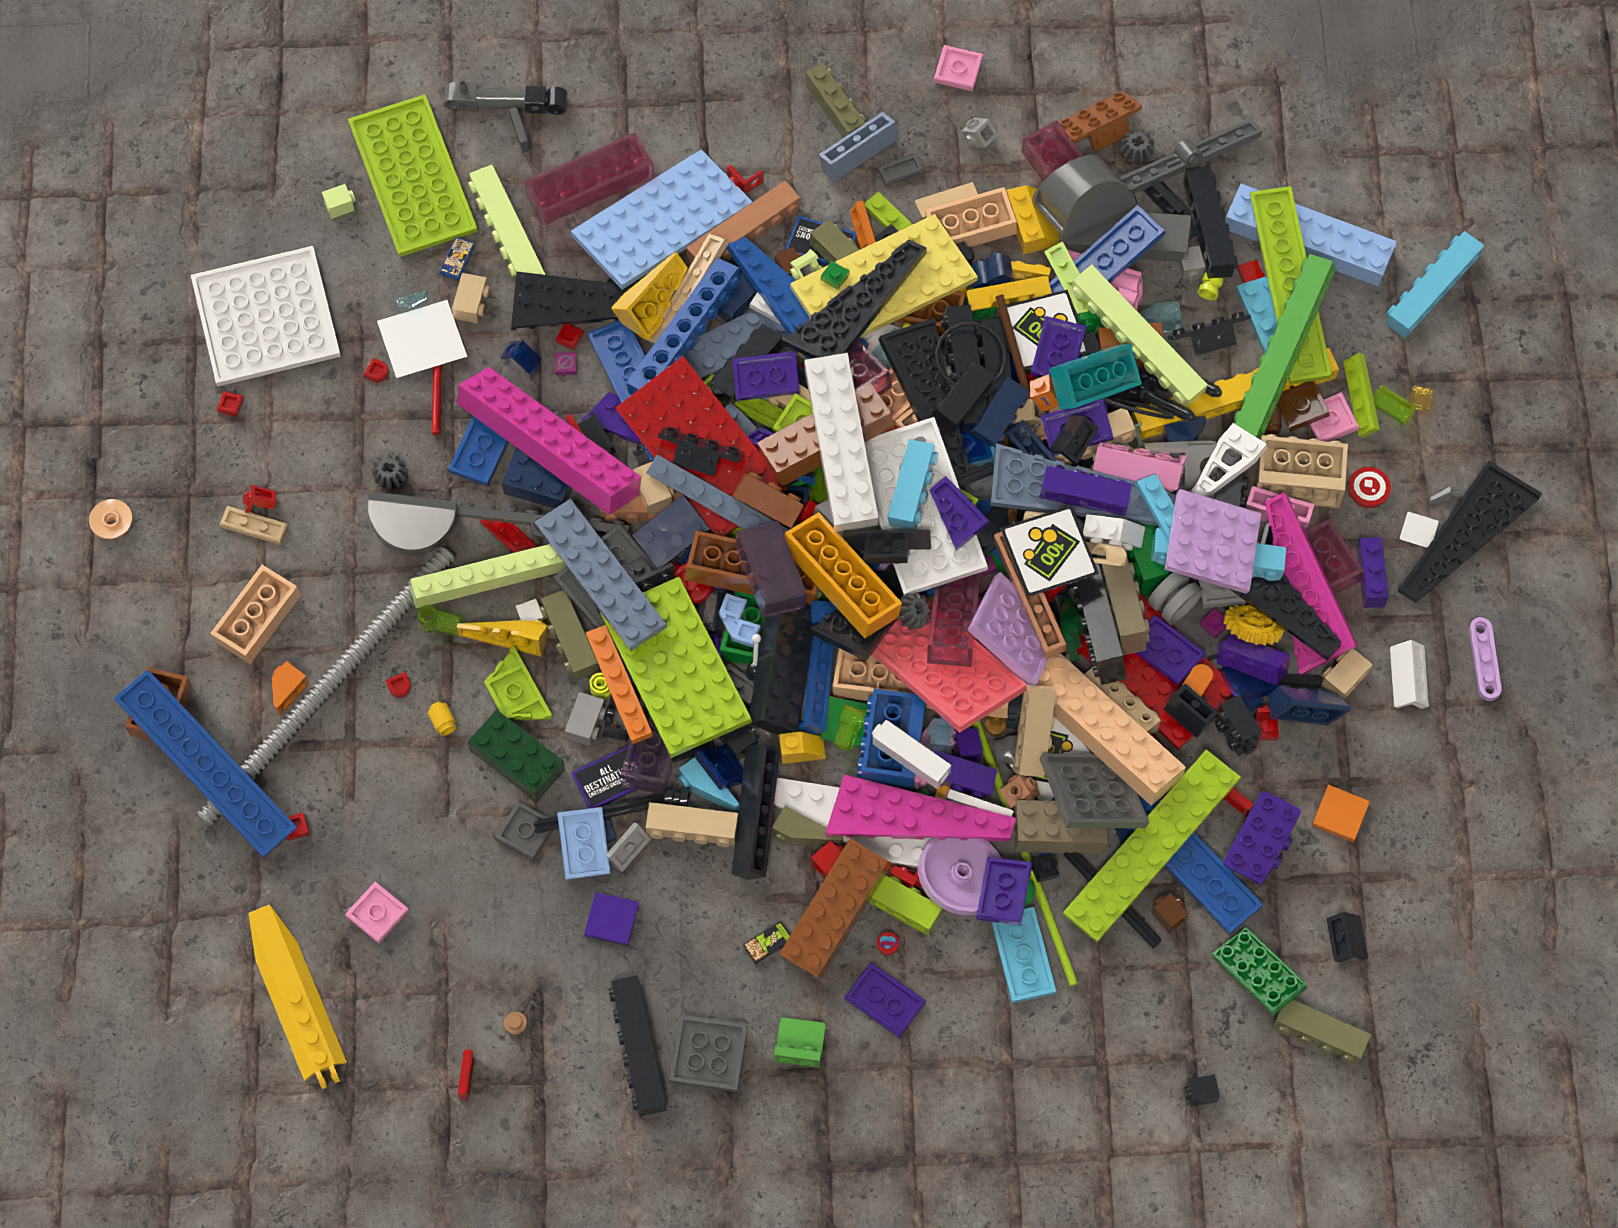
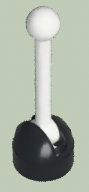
M758 634L752 637L754 657L753 662L746 669V677L752 681H755L758 645L761 641V637Z

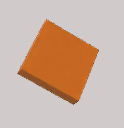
M1328 785L1312 826L1354 843L1370 801Z

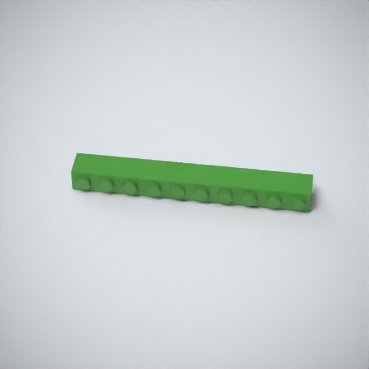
M1309 254L1308 259L1303 261L1300 277L1294 281L1292 287L1293 293L1291 297L1287 298L1284 305L1285 311L1277 320L1275 334L1270 336L1267 352L1260 358V368L1257 373H1254L1251 379L1252 386L1243 397L1242 409L1235 415V425L1261 440L1262 435L1266 431L1336 271L1334 262Z

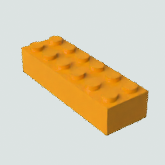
M819 512L785 532L782 548L864 638H867L898 618L902 602L837 532H834V528Z

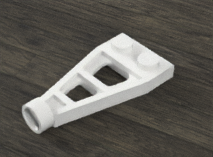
M1233 423L1219 439L1217 447L1213 451L1197 484L1190 492L1209 498L1255 464L1267 450V444ZM1228 449L1242 456V459L1233 466H1228L1222 462V457ZM1215 467L1226 472L1217 482L1209 478Z

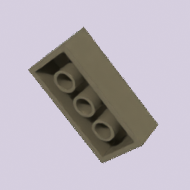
M1126 558V566L1101 564V575L1122 655L1146 651V642H1150L1148 634L1150 629L1148 620L1144 619L1143 601L1139 600V585L1137 581H1134L1133 575H1135L1133 563H1129Z
M1016 800L1013 810V817L1016 818L1014 827L1015 852L1104 854L1108 843L1107 828H1066L1056 801Z

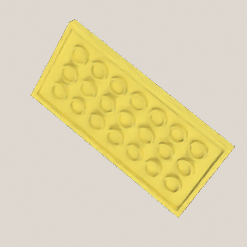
M934 214L836 261L835 263L850 271L848 278L839 290L820 280L822 273L828 266L790 283V288L811 319L813 313L820 312L826 307L827 302L849 285L852 287L856 284L863 274H869L875 269L876 264L887 260L891 253L907 240L927 247L926 255L861 335L863 337L976 282L978 276Z

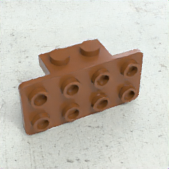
M1116 92L1111 97L1098 101L1095 105L1080 110L1069 118L1062 119L1059 123L1055 124V130L1072 143L1089 137L1091 149L1097 152L1124 138L1126 132L1130 133L1126 117L1140 111L1142 106L1127 93Z

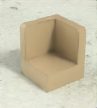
M1028 399L1022 409L1018 408L1015 413L1017 418L1013 424L1016 425L1022 420L1027 425L1042 423V419L1035 416L1034 400Z

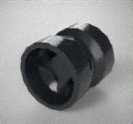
M667 786L664 804L688 807L690 789L683 788L678 791L675 787Z

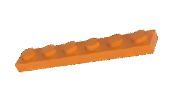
M603 625L586 632L587 639L632 744L652 737V731L607 626Z

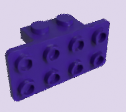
M1266 791L1261 792L1226 855L1223 865L1258 884H1263L1273 868L1278 869L1283 859L1280 855L1283 849L1286 851L1289 849L1293 841L1290 835L1300 817L1301 810Z

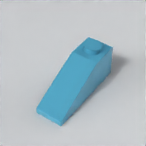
M701 754L679 768L680 777L678 779L684 788L688 787L692 793L733 813L739 812V803Z

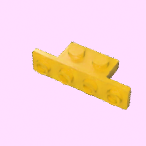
M1041 276L968 290L966 295L968 304L971 305V310L977 311L998 307L995 298L998 295H1004L1006 305L1048 295L1052 292L1048 276Z

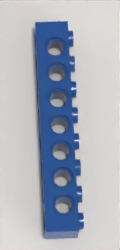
M720 258L714 261L626 382L630 395L651 381L649 380L650 378L656 377L682 356L685 357L688 351L694 348L696 340L705 333L711 319L716 318L719 308L728 301L732 290L739 286L741 277L738 267Z

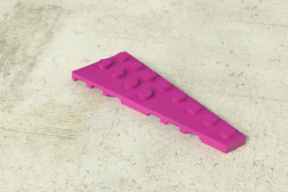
M1283 492L1265 502L1269 525L1272 528L1273 546L1286 547L1283 574L1288 578L1293 588L1299 591L1304 601L1316 611V615L1324 624L1326 623L1341 641V646L1327 661L1293 636L1294 654L1297 657L1299 667L1298 672L1300 675H1305L1358 647V644L1287 493Z
M844 775L825 834L827 837L846 836V838H853V836H868V838L892 837V839L938 838L939 840L958 838L966 841L968 839H984V841L1010 842L1016 818Z

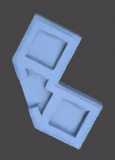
M726 593L719 611L721 620L732 641L754 647L752 637L755 634H759L761 626L741 619L747 604L746 599Z

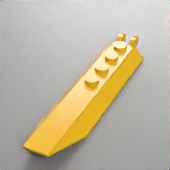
M270 904L248 913L255 960L304 1081L308 1080L312 1075H316L321 1088L324 1089L327 1087V1083L321 1072L330 1069L333 1081L335 1083L340 1082L335 1066L346 1064L347 1061L298 942Z

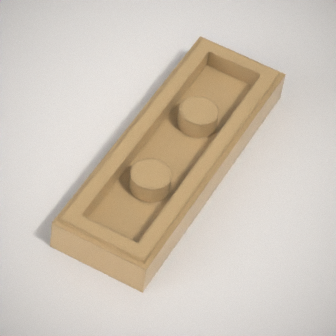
M973 182L917 199L915 200V206L921 220L925 219V209L978 195Z
M227 506L220 522V527L281 545L288 529V524L257 514L245 513L243 510Z

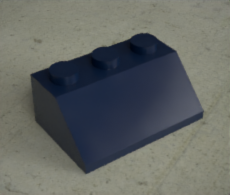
M1281 685L1268 694L1270 718L1274 720L1328 726L1351 711L1350 706L1337 693H1328L1327 690L1312 691L1305 687L1295 689L1290 688L1288 685Z

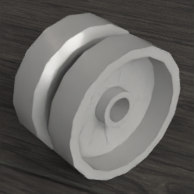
M1174 572L1159 584L1148 600V604L1156 612L1163 610L1161 616L1169 625L1182 619L1197 604L1203 594V590L1196 583L1188 584V576Z

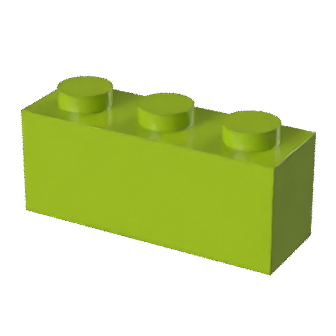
M885 875L872 896L870 904L929 936L941 917L943 908L935 904L930 898L923 897L917 889L913 887L907 888L902 885V882L896 877Z

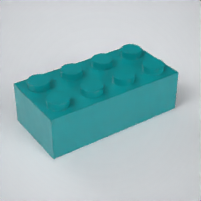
M1131 343L1115 345L1049 368L1060 410L1077 408L1142 384Z

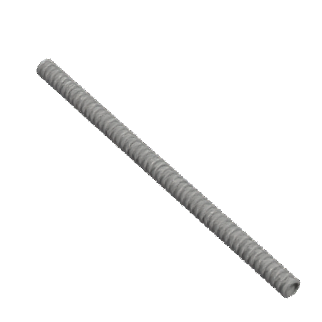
M440 547L439 552L434 553L435 557H431L430 562H426V566L421 568V572L418 571L416 573L417 576L412 578L446 570L445 567H449L450 562L455 560L453 554L446 548ZM410 581L408 586H404L403 591L399 592V596H395V600L390 601V606L387 605L385 607L386 610L381 611V616L378 615L376 617L377 620H373L372 625H368V630H364L363 635L358 636L359 640H355L354 645L349 646L350 649L345 651V655H341V659L336 660V665L333 664L331 666L332 669L327 670V674L322 676L323 679H319L317 681L318 684L313 685V690L310 689L308 691L309 694L304 695V700L301 699L299 701L300 704H296L295 709L290 710L291 714H287L285 716L286 719L281 720V725L278 724L276 726L277 729H273L272 734L267 736L268 739L263 740L262 745H258V750H254V754L248 756L249 760H245L244 765H240L242 770L252 780L256 778L255 775L260 774V769L263 770L265 768V764H269L270 759H274L273 755H277L279 753L278 750L283 749V744L286 745L288 743L287 740L292 739V734H296V730L301 729L302 724H306V719H310V715L315 714V709H319V705L325 703L324 699H328L329 694L334 693L333 690L338 688V684H342V680L347 679V674L350 675L352 673L351 670L356 669V664L359 665L361 663L360 660H364L365 655H369V650H373L374 645L379 644L378 640H382L383 635H387L388 630L392 629V625H396L397 620H401V615L404 616L406 614L405 611L410 610V605H414L410 591ZM207 801V805L202 806V811H198L197 815L205 824L212 826L213 821H217L218 815L221 816L222 814Z

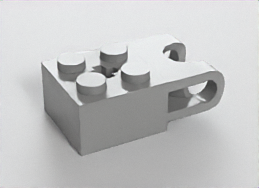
M1215 441L1143 443V449H1148L1153 455L1161 451L1169 453V456L1179 459V455L1187 456L1182 481L1178 490H1189V488H1193L1197 484L1203 472L1199 468L1201 461L1204 458L1210 457L1217 447ZM1211 472L1209 478L1216 482L1217 475Z

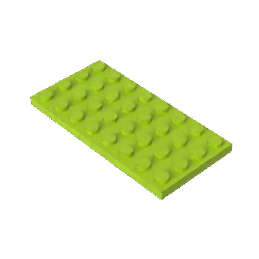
M426 94L348 119L399 258L452 241L455 237L461 238L478 232Z
M680 577L643 592L644 596L666 623L667 628L632 651L627 648L600 612L610 636L671 758L752 722Z

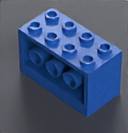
M874 689L873 696H868V716H865L857 778L914 792L915 773L873 745L872 732L878 724L882 725L887 720L920 743L926 703L919 696L881 689Z

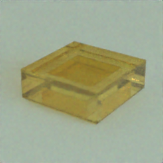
M1413 385L1408 407L1429 412L1434 390Z

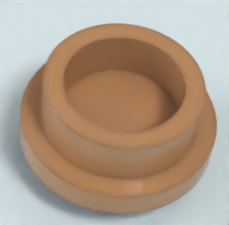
M511 1012L505 1017L504 1027L508 1033L517 1035L526 1029L527 1020L522 1013Z

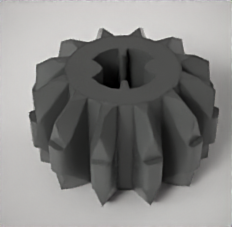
M1133 129L1131 134L1126 132L1124 138L1120 141V153L1124 154L1125 160L1131 159L1132 164L1135 161L1142 164L1143 159L1148 161L1154 153V139H1150V133L1143 134L1142 129L1139 132Z
M389 453L385 459L380 456V462L374 461V468L371 470V474L374 476V483L379 484L381 489L387 486L390 491L392 486L400 488L399 482L405 483V476L408 475L405 461H400L398 455L392 458Z
M916 592L903 595L899 599L902 602V606L896 620L902 621L901 627H907L908 630L920 629L931 620L929 615L933 611L928 608L930 602H925V596H920Z

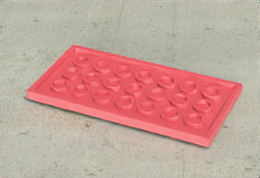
M925 597V602H930L928 608L933 611L929 615L931 620L923 628L914 630L901 627L902 621L896 620L872 653V656L960 733L1027 691V684Z

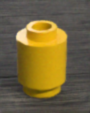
M436 702L432 704L427 714L436 732L440 733L441 736L454 732L457 728L455 725L456 720L447 703Z

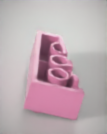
M1104 442L1099 443L1093 471L1133 481H1139L1156 474L1165 490L1171 492L1178 490L1182 481L1187 456L1179 455L1178 459L1172 458L1167 452L1160 451V453L1153 455L1148 449L1139 448L1129 451L1130 447Z

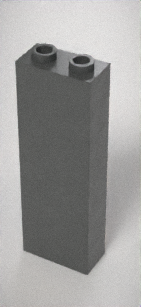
M1147 213L1164 229L1166 234L1138 259L1176 262L1187 260L1192 228L1191 216ZM1123 217L1070 241H1066L1060 234L1059 243L1063 241L1066 249L1082 254Z

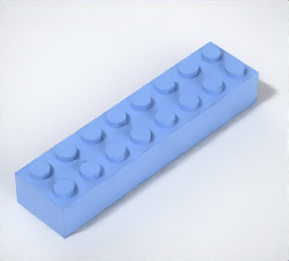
M1240 184L1227 213L1225 223H1228L1230 232L1259 242L1249 195L1250 192L1260 190ZM1295 204L1307 259L1309 254L1331 260L1334 262L1336 271L1372 285L1380 286L1397 241Z

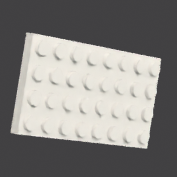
M934 417L880 434L864 443L881 530H908L889 526L887 516L909 439L932 443L935 445V451L938 453L937 464L933 465L931 470L933 472L931 485L927 484L926 488L928 492L926 504H922L920 510L922 511V519L920 524H916L915 530H930L931 549L909 550L908 563H893L904 595L921 592L988 570L977 535L959 550H955L930 494V489L945 476L960 490Z

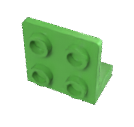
M782 1017L780 1019L777 1046H775L774 1062L820 1068L826 1024Z

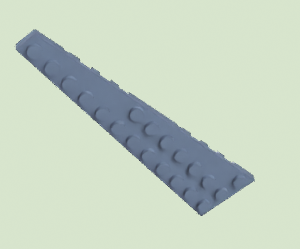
M996 444L990 506L1047 513L1070 506L1069 504L1039 498L1046 466H1059L1064 470H1078L1084 474L1092 476L1102 475L1107 479H1121L1132 484L1125 516L1072 505L1076 516L1086 517V514L1121 518L1134 523L1158 526L1139 493L1135 481L1095 470L1091 471L1080 466H1069L1059 460L1051 461L1037 454L1033 456L1022 453V450ZM1165 490L1175 506L1176 495L1172 494L1171 491Z

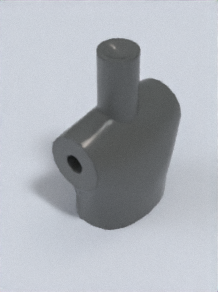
M1017 735L993 741L996 764H1014Z

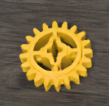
M1242 603V606L1237 604L1234 607L1230 606L1224 617L1223 624L1226 625V629L1231 630V634H1235L1238 639H1243L1247 643L1262 644L1266 646V643L1273 645L1274 642H1279L1284 632L1282 627L1251 605Z

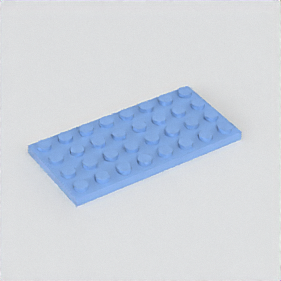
M699 150L571 230V236L623 290L651 272L674 252L679 254L684 251L687 246L751 204L752 201L738 186H735L733 181L702 150Z

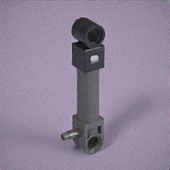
M460 81V83L452 82L446 85L444 106L455 111H477L478 107L509 109L516 107L517 109H525L526 113L546 114L547 111L550 114L560 115L566 111L567 91L561 87H551L547 90L545 86H526V90L478 88L477 84Z

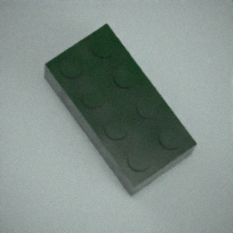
M497 709L467 741L472 753L536 803L565 771L562 759Z

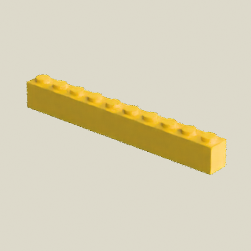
M1330 348L1326 349L1332 377L1314 381L1316 385L1336 379L1339 368ZM1259 368L1248 374H1237L1229 380L1216 381L1214 384L1219 386L1223 392L1221 397H1211L1203 393L1187 408L1194 412L1196 418L1205 416L1206 420L1242 409L1243 397L1246 392H1249L1252 386L1251 379L1254 373L1258 372ZM1287 380L1283 391L1290 389L1292 385L1295 387L1302 383L1289 384V380ZM1174 397L1169 398L1170 400L1176 402ZM1138 406L1136 407L1137 409H1141V410H1145V411H1150V412H1154V413H1159V412H1156V411H1153V410H1149V409H1146V408H1142V407H1138ZM1132 412L1131 416L1133 423L1138 424L1142 422V426L1138 428L1142 440L1162 434L1165 424L1184 421L1176 416L1173 419H1163Z

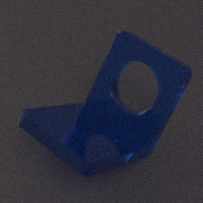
M523 340L511 341L500 356L501 359L512 358L528 374L533 372L541 360V357Z

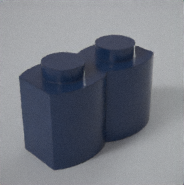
M1002 252L992 253L987 259L978 260L971 265V268L978 276L977 281L971 284V287L975 289L1009 283L1013 280L1011 259Z

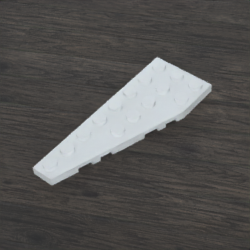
M777 778L774 806L781 810L784 806H787L827 828L840 788ZM843 836V842L847 843L850 838ZM853 836L851 839L888 860L891 864L918 868L920 855L932 838L892 839V837L868 838V836Z

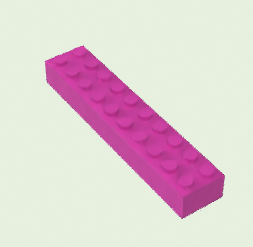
M490 367L458 385L457 404L607 514L610 515L639 496L640 475Z

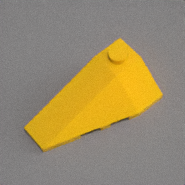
M674 252L624 293L611 309L623 325L643 339L649 340L661 327L664 321L662 317L666 308H670L672 295L675 290H678L688 269L678 253Z
M518 620L457 624L459 636L508 649L515 646L517 651L542 657L549 636L548 625L539 620H534L533 622Z

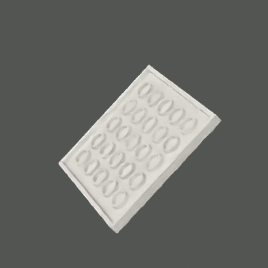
M313 246L191 275L217 387L341 357Z

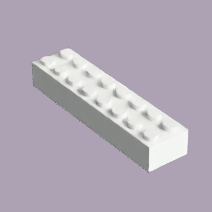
M848 353L805 360L804 369L834 532L878 525V513Z

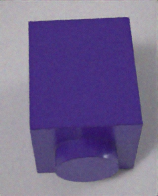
M968 727L960 733L956 731L955 741H957L958 757L971 762L981 761L982 748L978 728L972 729Z

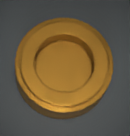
M988 716L985 720V731L993 737L1001 736L1006 731V719Z

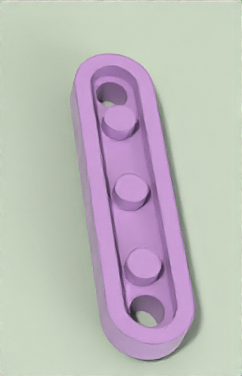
M1478 617L1471 622L1469 627L1479 696L1483 700L1494 701L1499 697L1502 688L1493 629L1488 619ZM1477 628L1482 629V630H1483V633L1477 632L1476 629H1477ZM1485 689H1491L1493 693L1489 694Z

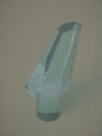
M427 291L406 295V298L396 299L397 307L407 306V309H410L425 300L428 293Z

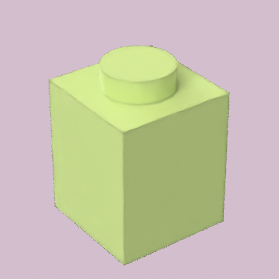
M345 184L322 192L324 203L331 219L355 211L353 203L356 202L352 190H347Z

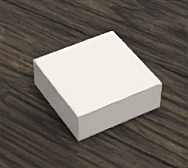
M536 599L516 605L520 620L532 622L534 620H544Z

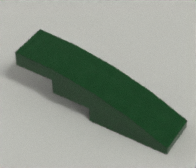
M1067 597L1064 598L1061 607L1060 626L1066 643V653L1070 662L1079 660L1076 648L1081 647L1079 636L1084 635L1080 615L1070 598Z

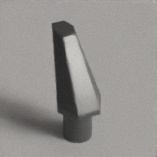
M1452 486L1431 496L1428 505L1451 501V498L1461 499L1462 491L1452 490Z

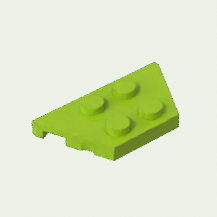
M515 646L511 647L509 654L503 661L499 662L495 671L484 681L496 707L511 721L552 719L550 710Z

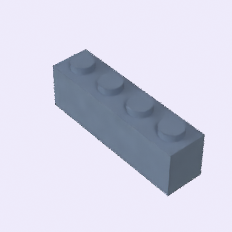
M881 112L820 153L819 159L822 172L836 182L897 141L899 137L895 121L884 112Z

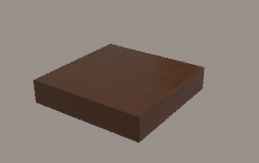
M1314 381L1305 382L1283 391L1277 403L1290 432L1330 416Z

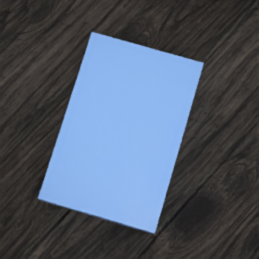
M602 807L557 813L565 880L610 874L609 860L605 856L608 851Z

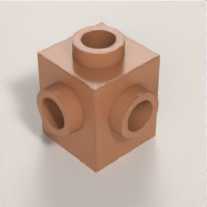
M1018 774L1008 780L1009 783L1000 789L1010 809H1014L1016 800H1034V798L1040 795L1037 789L1038 785L1032 777Z

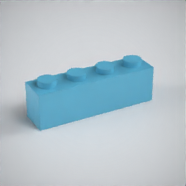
M909 439L887 516L889 526L915 530L916 524H920L922 519L921 506L926 504L928 496L926 491L927 484L931 485L933 479L932 466L936 465L938 461V453L935 451L934 444Z

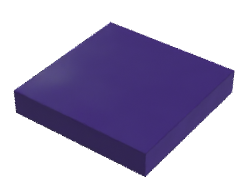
M595 892L584 936L628 946L639 902Z

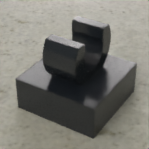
M1051 855L1035 858L1030 861L1032 862V871L1037 883L1055 879L1060 875L1057 869V860Z

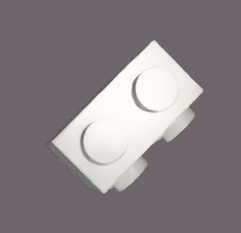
M1086 514L1083 535L1090 538L1091 543L1117 545L1123 547L1124 550L1132 551L1133 547L1141 548L1145 527L1126 519Z

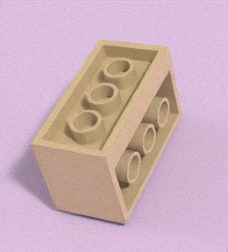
M1273 434L1262 435L1261 441L1266 443L1268 448L1256 461L1255 487L1278 494L1285 492L1288 497L1315 504L1314 506L1340 507L1346 486L1348 444L1340 441L1324 442L1319 439L1304 440L1293 436L1284 438Z

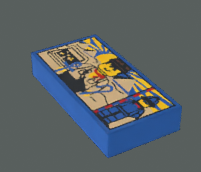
M455 237L439 270L440 275L459 281L475 248V243Z

